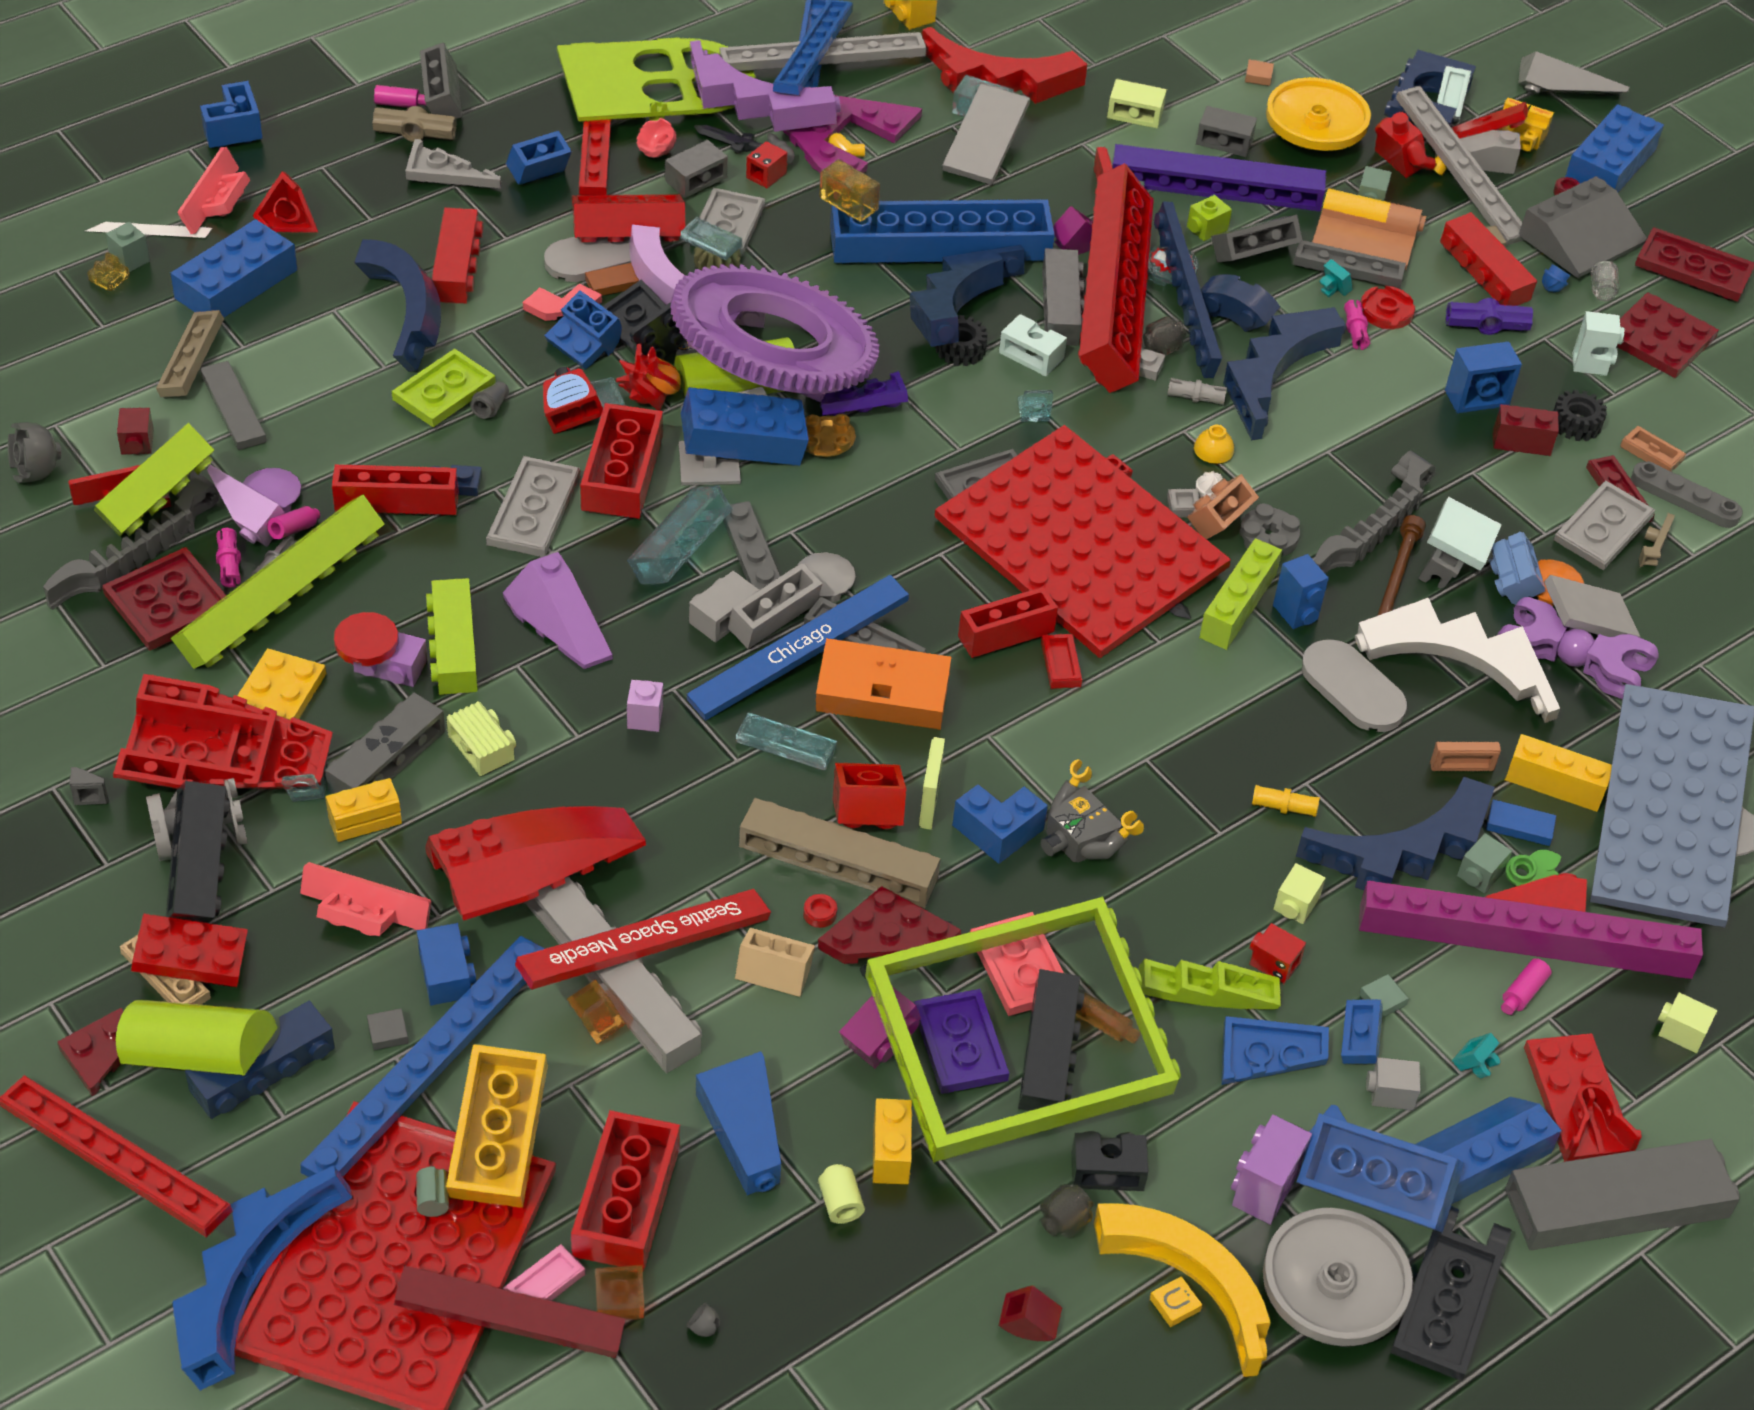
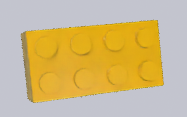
M473 1044L446 1185L450 1198L523 1208L548 1069L546 1054Z

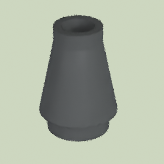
M498 381L494 385L475 393L471 401L473 413L482 419L494 417L504 399L508 396L509 388L505 383Z

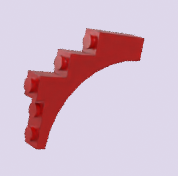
M932 27L922 30V38L926 46L925 56L942 70V83L955 95L984 84L1012 93L1021 90L1024 95L1036 104L1085 85L1088 64L1074 51L1040 58L1000 57L977 52L958 45L942 36Z

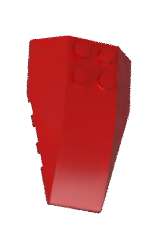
M143 674L136 697L135 720L126 749H120L113 778L179 788L185 781L224 786V780L234 778L236 789H288L320 786L333 732L292 717L290 720L277 715L276 710L266 706L263 710L247 704V699L237 695L231 698L220 694V689L210 685Z
M598 806L554 807L522 811L489 819H479L472 824L459 828L445 829L438 834L428 837L425 850L434 869L442 868L449 879L454 905L464 921L534 899L539 896L538 890L548 885L555 889L566 883L565 877L578 871L582 875L594 870L593 864L601 860L610 863L646 846V840L624 808Z

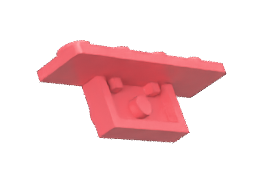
M227 147L220 148L178 210V214L190 234H196L206 217L229 214L250 182L245 171L236 173L239 167Z
M310 862L303 867L300 894L322 900L318 905V918L328 920L336 926H347L360 930L365 935H376L379 937L392 923L416 930L428 928L431 900Z

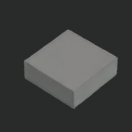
M1168 489L1169 509L1178 517H1187L1195 510L1193 504L1199 500L1198 489Z

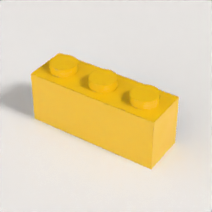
M1521 734L1505 780L1598 812L1609 783L1612 765Z

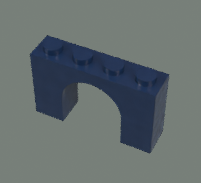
M1417 50L1414 58L1408 59L1405 72H1402L1398 86H1395L1391 100H1388L1384 115L1391 118L1398 112L1407 114L1396 99L1400 91L1420 86L1424 92L1439 93L1446 66L1471 71L1465 95L1466 99L1471 88L1476 66ZM1432 101L1449 126L1452 127L1457 108ZM1407 114L1408 121H1410L1415 127H1417Z

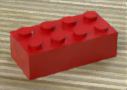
M605 403L580 484L582 511L640 519L663 439V411Z
M609 1111L571 1232L573 1257L644 1272L680 1149V1124Z

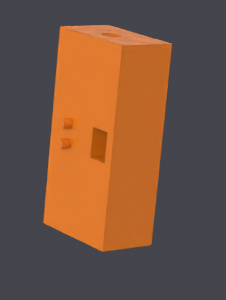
M826 638L816 691V711L941 730L950 677L951 657Z

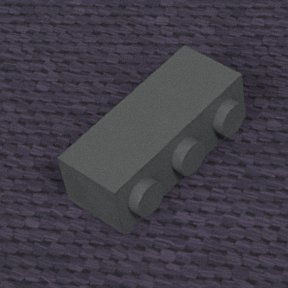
M443 42L421 50L420 58L424 97L431 114L454 116L455 118L462 117L457 65L445 43Z
M1297 215L1280 217L1211 236L1217 262L1233 261L1303 242Z

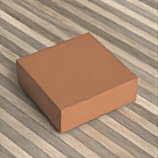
M1249 60L1245 82L1270 86L1274 63Z

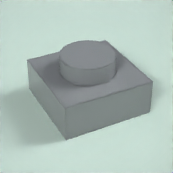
M1141 348L1139 376L1156 381L1164 365L1165 355Z

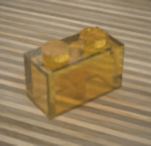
M840 159L821 171L819 192L821 199L860 222L879 209V182Z

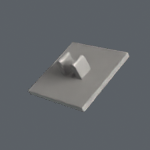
M679 441L681 485L740 484L739 459L686 454L684 441Z

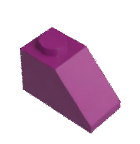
M1070 206L1053 225L1054 236L1057 238L1054 243L1061 249L1078 250V255L1090 251L1093 220Z

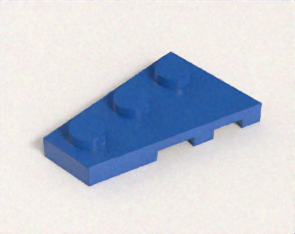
M1226 1016L1223 1027L1221 1085L1325 1065L1328 1061L1329 1027Z

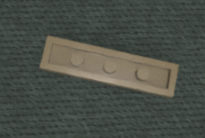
M220 310L193 313L156 387L160 397H180L188 394L224 320Z

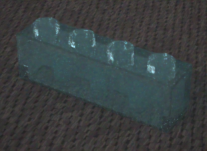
M719 485L694 487L627 559L641 584L667 583L733 510Z

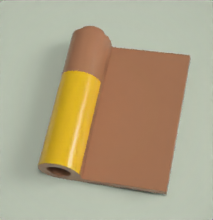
M1328 188L1321 217L1312 242L1406 263V270L1417 231H1423L1426 216L1421 215L1422 210Z

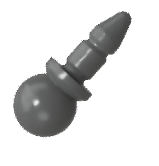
M768 133L769 143L788 152L787 166L790 165L795 157L793 149L785 141L779 140L776 135Z

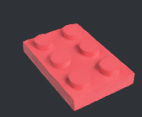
M1030 912L971 929L970 932L1033 916L1034 913ZM1044 934L977 952L1008 1016L1032 1010L1034 988L1039 969L1064 973Z

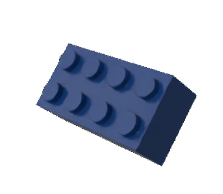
M1617 104L1572 154L1565 177L1574 178L1581 184L1597 176L1619 192L1656 150L1664 124L1655 121L1653 118L1636 113L1628 107Z
M255 219L172 271L170 274L174 297L194 312L220 310L224 318L298 270L295 245Z
M688 387L681 410L686 454L800 466L809 441L802 400Z
M1319 1113L1297 1182L1326 1194L1443 1233L1464 1163L1457 1158Z

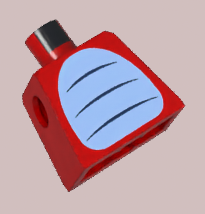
M560 367L555 371L554 378L548 379L543 383L544 414L554 434L601 417L603 406L582 369L578 368L571 371L568 367Z

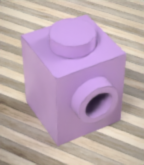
M631 680L627 701V729L659 732L663 712V683Z

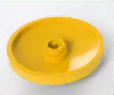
M1298 78L1287 81L1272 91L1267 103L1266 117L1271 128L1285 140L1304 148L1328 151L1347 148L1359 142L1368 131L1371 112L1364 98L1344 84L1323 78Z

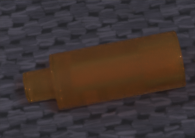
M1088 993L1084 994L1082 1010H1076V1016L1119 1042L1125 1038L1134 1044L1138 1040L1141 1032L1132 1027L1133 1021Z

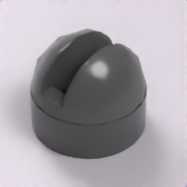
M704 1303L692 1315L687 1327L701 1337L712 1336L720 1325L719 1315L711 1306Z

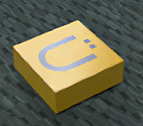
M1182 1276L1152 1291L1150 1295V1300L1170 1327L1197 1314L1202 1309V1303Z

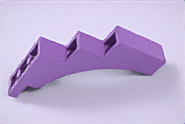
M700 40L690 41L691 64L703 109L735 105L738 120L770 116L774 132L837 124L836 113L841 111L840 100L838 96L834 97L831 86L805 87L799 95L773 92L772 83L752 78L738 71L724 61L718 53L708 55V51L702 49Z

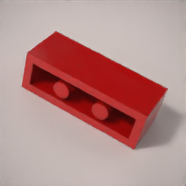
M1043 586L961 611L958 637L971 658L1041 637L1042 635L1054 633L1058 607Z

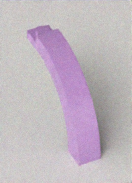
M632 224L630 259L634 272L639 281L642 279L667 305L671 302L676 284H678L680 279H683L684 274L675 268L666 257L660 243V228ZM743 311L741 319H737L736 325L763 328L766 313Z

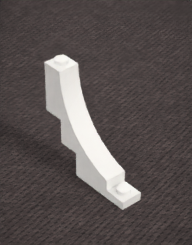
M1429 598L1359 622L1358 634L1355 635V640L1360 652L1365 651L1369 660L1400 653H1425L1449 657L1464 662L1487 674L1504 687L1516 701L1533 696L1531 697L1532 707L1537 715H1542L1545 723L1557 719L1560 707L1523 626L1487 639L1476 612L1440 624Z

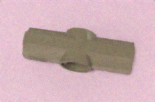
M412 106L406 111L375 107L373 115V130L401 134L405 139L412 142L415 139L421 140L423 137L455 139L457 123L454 116L428 114L425 109L418 106Z

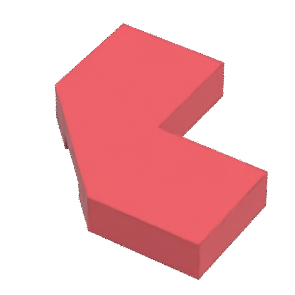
M578 284L563 298L539 288L523 302V310L545 321L557 320L559 316H564L561 309L579 290L599 304L602 303V295L581 284Z

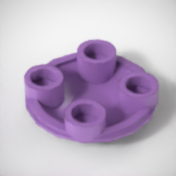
M266 468L255 471L246 477L243 482L244 485L279 504L285 513L291 510V504L297 500L301 492V484L298 478L290 471L280 468Z

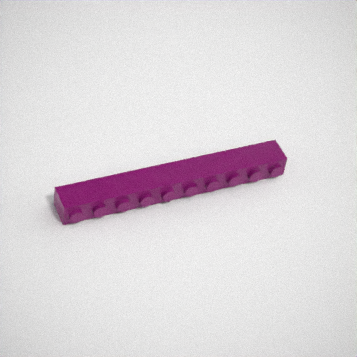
M1368 880L1360 903L1359 931L1688 979L1693 978L1703 956L1701 929Z

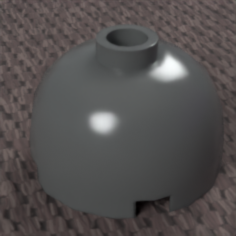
M31 422L13 423L11 428H15V433L8 435V459L10 468L16 467L19 475H13L14 480L17 483H28L48 477L54 470L56 461L61 459L60 443L55 442L50 431L40 424Z

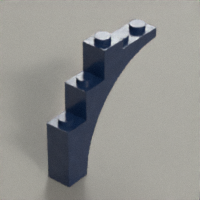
M1463 777L1456 793L1441 810L1425 821L1409 828L1382 835H1340L1305 827L1301 835L1296 857L1337 870L1343 874L1357 877L1355 888L1361 890L1365 889L1367 880L1392 884L1396 870L1428 880L1438 852L1463 860L1464 855L1477 842L1495 787Z

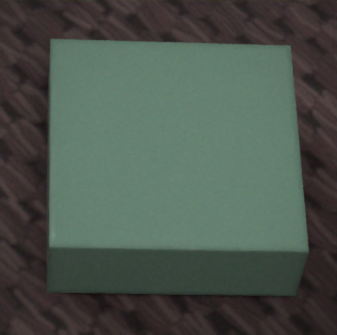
M1389 974L1361 987L1359 993L1364 1000L1381 999L1383 1006L1382 1017L1406 1006L1409 1000Z

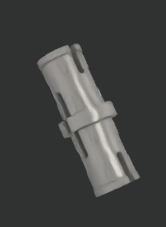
M1170 378L1167 396L1192 399L1194 403L1203 401L1224 405L1227 387L1204 384L1201 380L1192 382Z

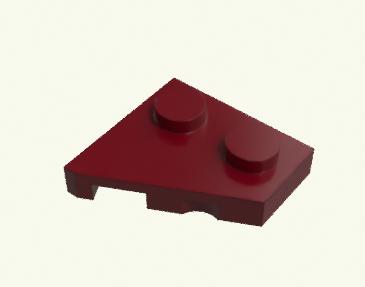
M122 1008L57 1041L59 1050L91 1096L99 1092L101 1089L100 1082L108 1072H115L121 1064L116 1049V1032L119 1020L124 1012Z

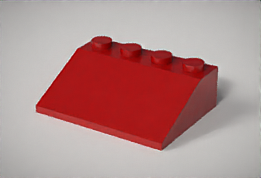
M680 194L572 195L574 236L580 237V242H596L597 237H608L609 242H622L624 237H631L632 224L660 228L659 234L663 236V241H679V236H685V202Z

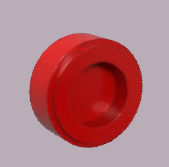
M825 894L810 896L804 903V919L809 925L817 928L832 925L837 917V904L835 900Z

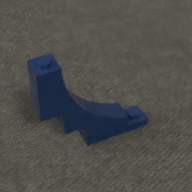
M1021 245L945 256L943 257V272L926 274L927 290L910 292V317L931 347L958 342L957 312L970 299L991 288L1003 285L1004 277L1024 274V248Z
M1335 307L1272 316L1268 336L1250 338L1246 359L1227 362L1223 383L1227 387L1229 396L1251 441L1262 439L1264 428L1268 425L1271 388L1277 378L1289 366L1301 358L1321 350L1340 346L1342 335L1346 331V325Z

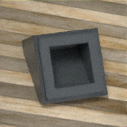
M71 767L70 788L75 805L109 803L104 778L78 767Z

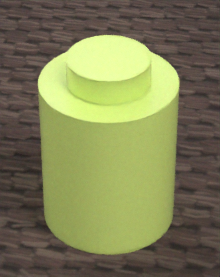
M840 1164L827 1167L819 1177L818 1182L830 1220L841 1224L859 1218L864 1213L865 1207L853 1170Z

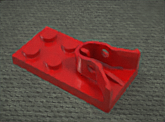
M1593 1034L1527 1040L1524 1050L1546 1112L1562 1130L1557 1143L1564 1162L1635 1151L1641 1140V1130H1636L1623 1117Z

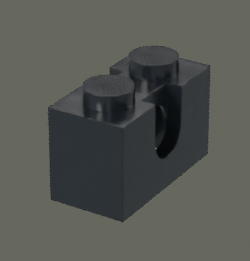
M1096 1131L1075 1133L1071 1150L1073 1189L1144 1191L1149 1173L1146 1135L1124 1132L1118 1134L1115 1138H1103ZM1106 1155L1112 1156L1114 1159L1107 1158Z

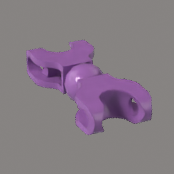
M1523 597L1514 607V619L1517 624L1523 626L1537 659H1548L1554 662L1557 656H1559L1561 661L1568 666H1584L1583 673L1592 676L1596 680L1597 686L1609 695L1623 699L1625 688L1623 683L1641 686V678L1634 670H1650L1659 658L1658 649L1653 643L1631 634L1615 637L1599 634L1596 640H1594L1592 635L1584 629L1569 630V627L1563 626L1556 610L1546 602ZM1508 624L1503 626L1497 635L1514 630L1520 626ZM1637 652L1642 653V654L1646 655L1647 657H1644V656L1638 654Z

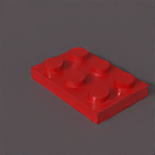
M143 913L131 971L237 987L248 929Z

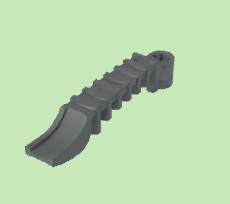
M1408 451L1404 454L1398 464L1391 470L1392 475L1403 481L1401 488H1398L1393 496H1390L1384 505H1381L1376 510L1375 514L1369 515L1365 522L1360 520L1354 527V530L1347 525L1340 535L1329 537L1319 548L1314 562L1324 573H1327L1333 568L1352 567L1358 560L1362 561L1367 552L1371 553L1377 543L1381 544L1386 535L1392 534L1395 526H1401L1406 516L1411 515L1413 510L1417 511L1419 509L1424 492L1422 488L1432 479L1436 467L1413 451Z
M193 471L187 477L190 480L189 484L175 495L178 498L174 502L173 513L175 516L167 510L163 511L161 514V525L154 519L150 520L148 523L149 533L144 532L141 528L137 529L134 543L127 536L124 537L121 542V551L111 543L106 548L108 560H105L94 549L90 551L89 561L77 559L66 563L43 586L47 606L53 610L74 595L84 592H100L103 590L102 585L128 574L129 571L136 567H142L143 562L149 558L151 560L156 558L158 552L168 550L169 545L173 542L182 541V536L189 532L191 534L194 533L196 516L212 508L220 498L216 486L202 473L197 475Z

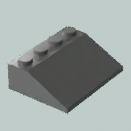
M1597 176L1528 208L1519 231L1520 237L1577 278L1643 246L1647 240V237L1618 192Z

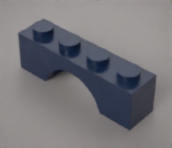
M310 1000L279 1017L280 1033L278 1039L267 1052L256 1058L245 1075L185 1070L189 1091L210 1119L221 1113L230 1112L237 1104L253 1095L261 1094L270 1085L284 1077L287 1078L294 1075L303 1066L314 1060L324 1058L331 1050L335 1049L332 1028Z

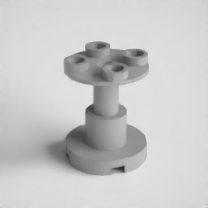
M234 778L224 780V786H226V798L229 799L230 806L227 817L223 818V824L232 823L237 845L247 844L244 824L237 825V822H242L243 820L240 801H232V798L238 797ZM153 794L146 797L159 861L171 860L172 850L170 842L173 840L175 807L163 810L160 794Z

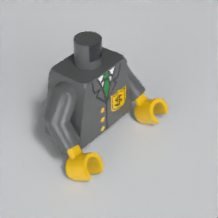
M1079 759L1071 763L1070 773L1072 778L1070 781L1066 780L1047 813L1048 825L1046 832L1048 836L1041 839V846L1048 856H1053L1062 850L1073 862L1077 863L1086 859H1108L1128 841V835L1137 836L1141 834L1144 830V824L1138 820L1134 825L1130 826L1138 817L1134 811L1124 813L1120 822L1085 785L1079 788L1080 782L1085 783L1092 777V770L1089 766L1085 769L1084 773L1077 775V771L1082 766V762Z

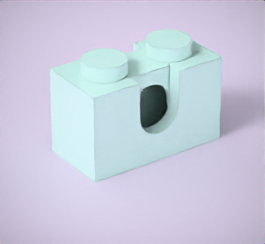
M1585 312L1573 350L1574 372L1607 376L1610 365H1615L1617 344H1622L1624 338V327H1620L1619 315Z
M1019 314L1001 332L999 353L1047 376L1064 359L1067 337L1051 329L1046 332L1040 329L1035 321ZM1028 349V350H1030V351H1032V352H1034V353H1036V354H1038V355H1037V356L1029 355V354L1026 353V350Z

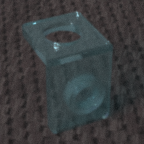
M1027 390L1024 392V396H1019L1018 406L1021 422L1050 421L1053 391Z
M327 761L321 785H319L313 774L282 777L281 783L292 802L325 798V770L328 768ZM304 783L311 787L295 788L293 785Z

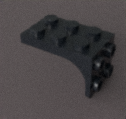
M642 279L603 306L619 318L622 325L620 341L634 356L637 344H641V352L647 356L650 348L654 347L656 356L663 359L687 342L680 333V329L675 326L676 321L672 320L671 302L665 305Z

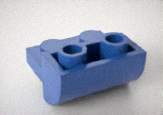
M579 290L561 309L564 316L544 335L550 344L587 370L603 352L609 356L614 351L621 337L622 325L618 317Z

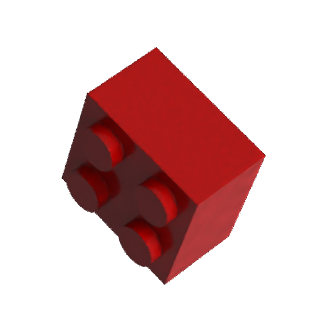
M835 763L832 799L838 824H843L850 828H858L862 824L876 825L883 829H890L895 827V825L904 826L906 785L900 765Z

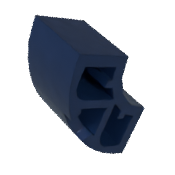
M1229 274L1215 275L1210 277L1201 288L1210 317L1222 316L1229 318L1239 324L1245 332L1266 325L1280 308L1278 302L1258 284L1252 286L1241 281L1240 276Z

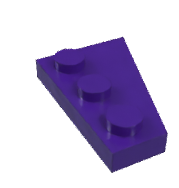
M897 371L890 373L889 380L878 381L877 378L866 380V384L861 388L855 386L850 388L843 387L840 391L826 393L822 401L819 402L823 415L835 416L853 410L867 412L877 406L897 407L902 402H908V394L901 375Z

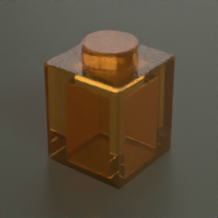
M596 979L567 998L580 1022L596 1044L626 1025L613 1002Z

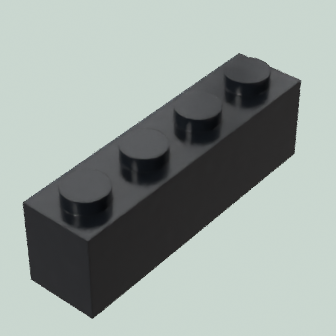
M185 781L177 789L166 917L209 923L220 913L221 896L217 895L218 883H221L224 875V863H220V851L224 850L227 840V831L222 830L223 818L227 817L230 806L229 799L225 797L226 786Z
M1039 969L1034 988L1018 1109L1032 1111L1071 1100L1073 1084L1067 1083L1068 1072L1074 1073L1077 1052L1071 1051L1072 1041H1078L1081 1021L1075 1020L1076 1010H1082L1085 990L1079 989L1080 976Z

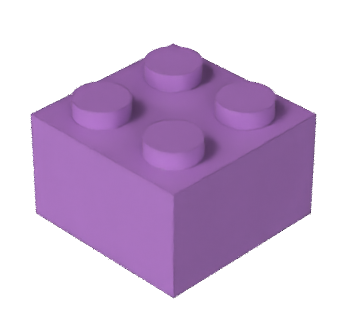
M1275 1115L1271 1116L1266 1127L1260 1124L1251 1141L1253 1147L1250 1152L1245 1150L1236 1168L1238 1173L1231 1186V1190L1235 1191L1232 1206L1271 1225L1300 1173L1312 1133Z

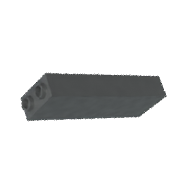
M1712 1139L1512 1170L1505 1187L1506 1194L1529 1251L1730 1218L1739 1201L1738 1187L1735 1182L1731 1181L1725 1168L1724 1157L1721 1152L1717 1151Z

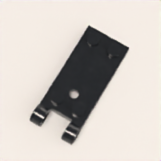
M1451 1206L1443 1233L1432 1230L1391 1353L1463 1381L1512 1229L1494 1223L1486 1245L1452 1233L1460 1209ZM1451 1270H1460L1463 1273L1464 1277H1454L1451 1274Z

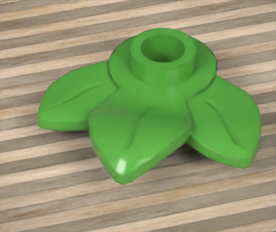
M1537 850L1530 856H1515L1506 865V877L1513 885L1519 886L1551 875H1558L1559 873L1555 869L1560 863L1561 855L1549 850ZM1524 869L1527 875L1521 876L1516 873V870Z

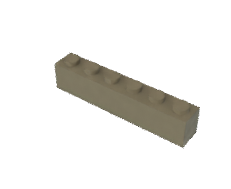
M754 798L740 825L739 847L872 891H876L883 886L923 908L926 907L938 880L941 858L932 856L927 852H920L901 846L896 842H889L870 836L865 832H858L840 826L835 822H827L809 816L804 812L781 807L773 802Z

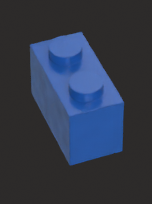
M555 131L512 145L506 165L518 185L564 171L572 151L560 131Z
M1308 554L1282 564L1273 602L1275 609L1292 629L1303 625H1310L1318 620L1328 582L1326 574Z
M458 923L417 930L419 954L430 1006L458 1001L471 988L470 984L476 982L473 963L467 964L465 956H470L467 935L460 936Z

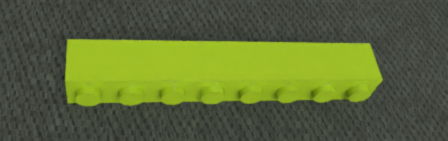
M364 495L349 501L171 637V640L193 669L204 664L209 668L223 657L220 653L226 647L232 650L245 641L246 638L243 634L249 629L255 632L268 623L269 620L266 616L274 611L275 614H278L290 606L289 598L295 594L300 597L313 588L311 581L316 577H319L321 580L335 570L334 563L338 560H341L343 563L357 553L355 550L356 546L360 543L365 546L379 536L376 531L385 525Z

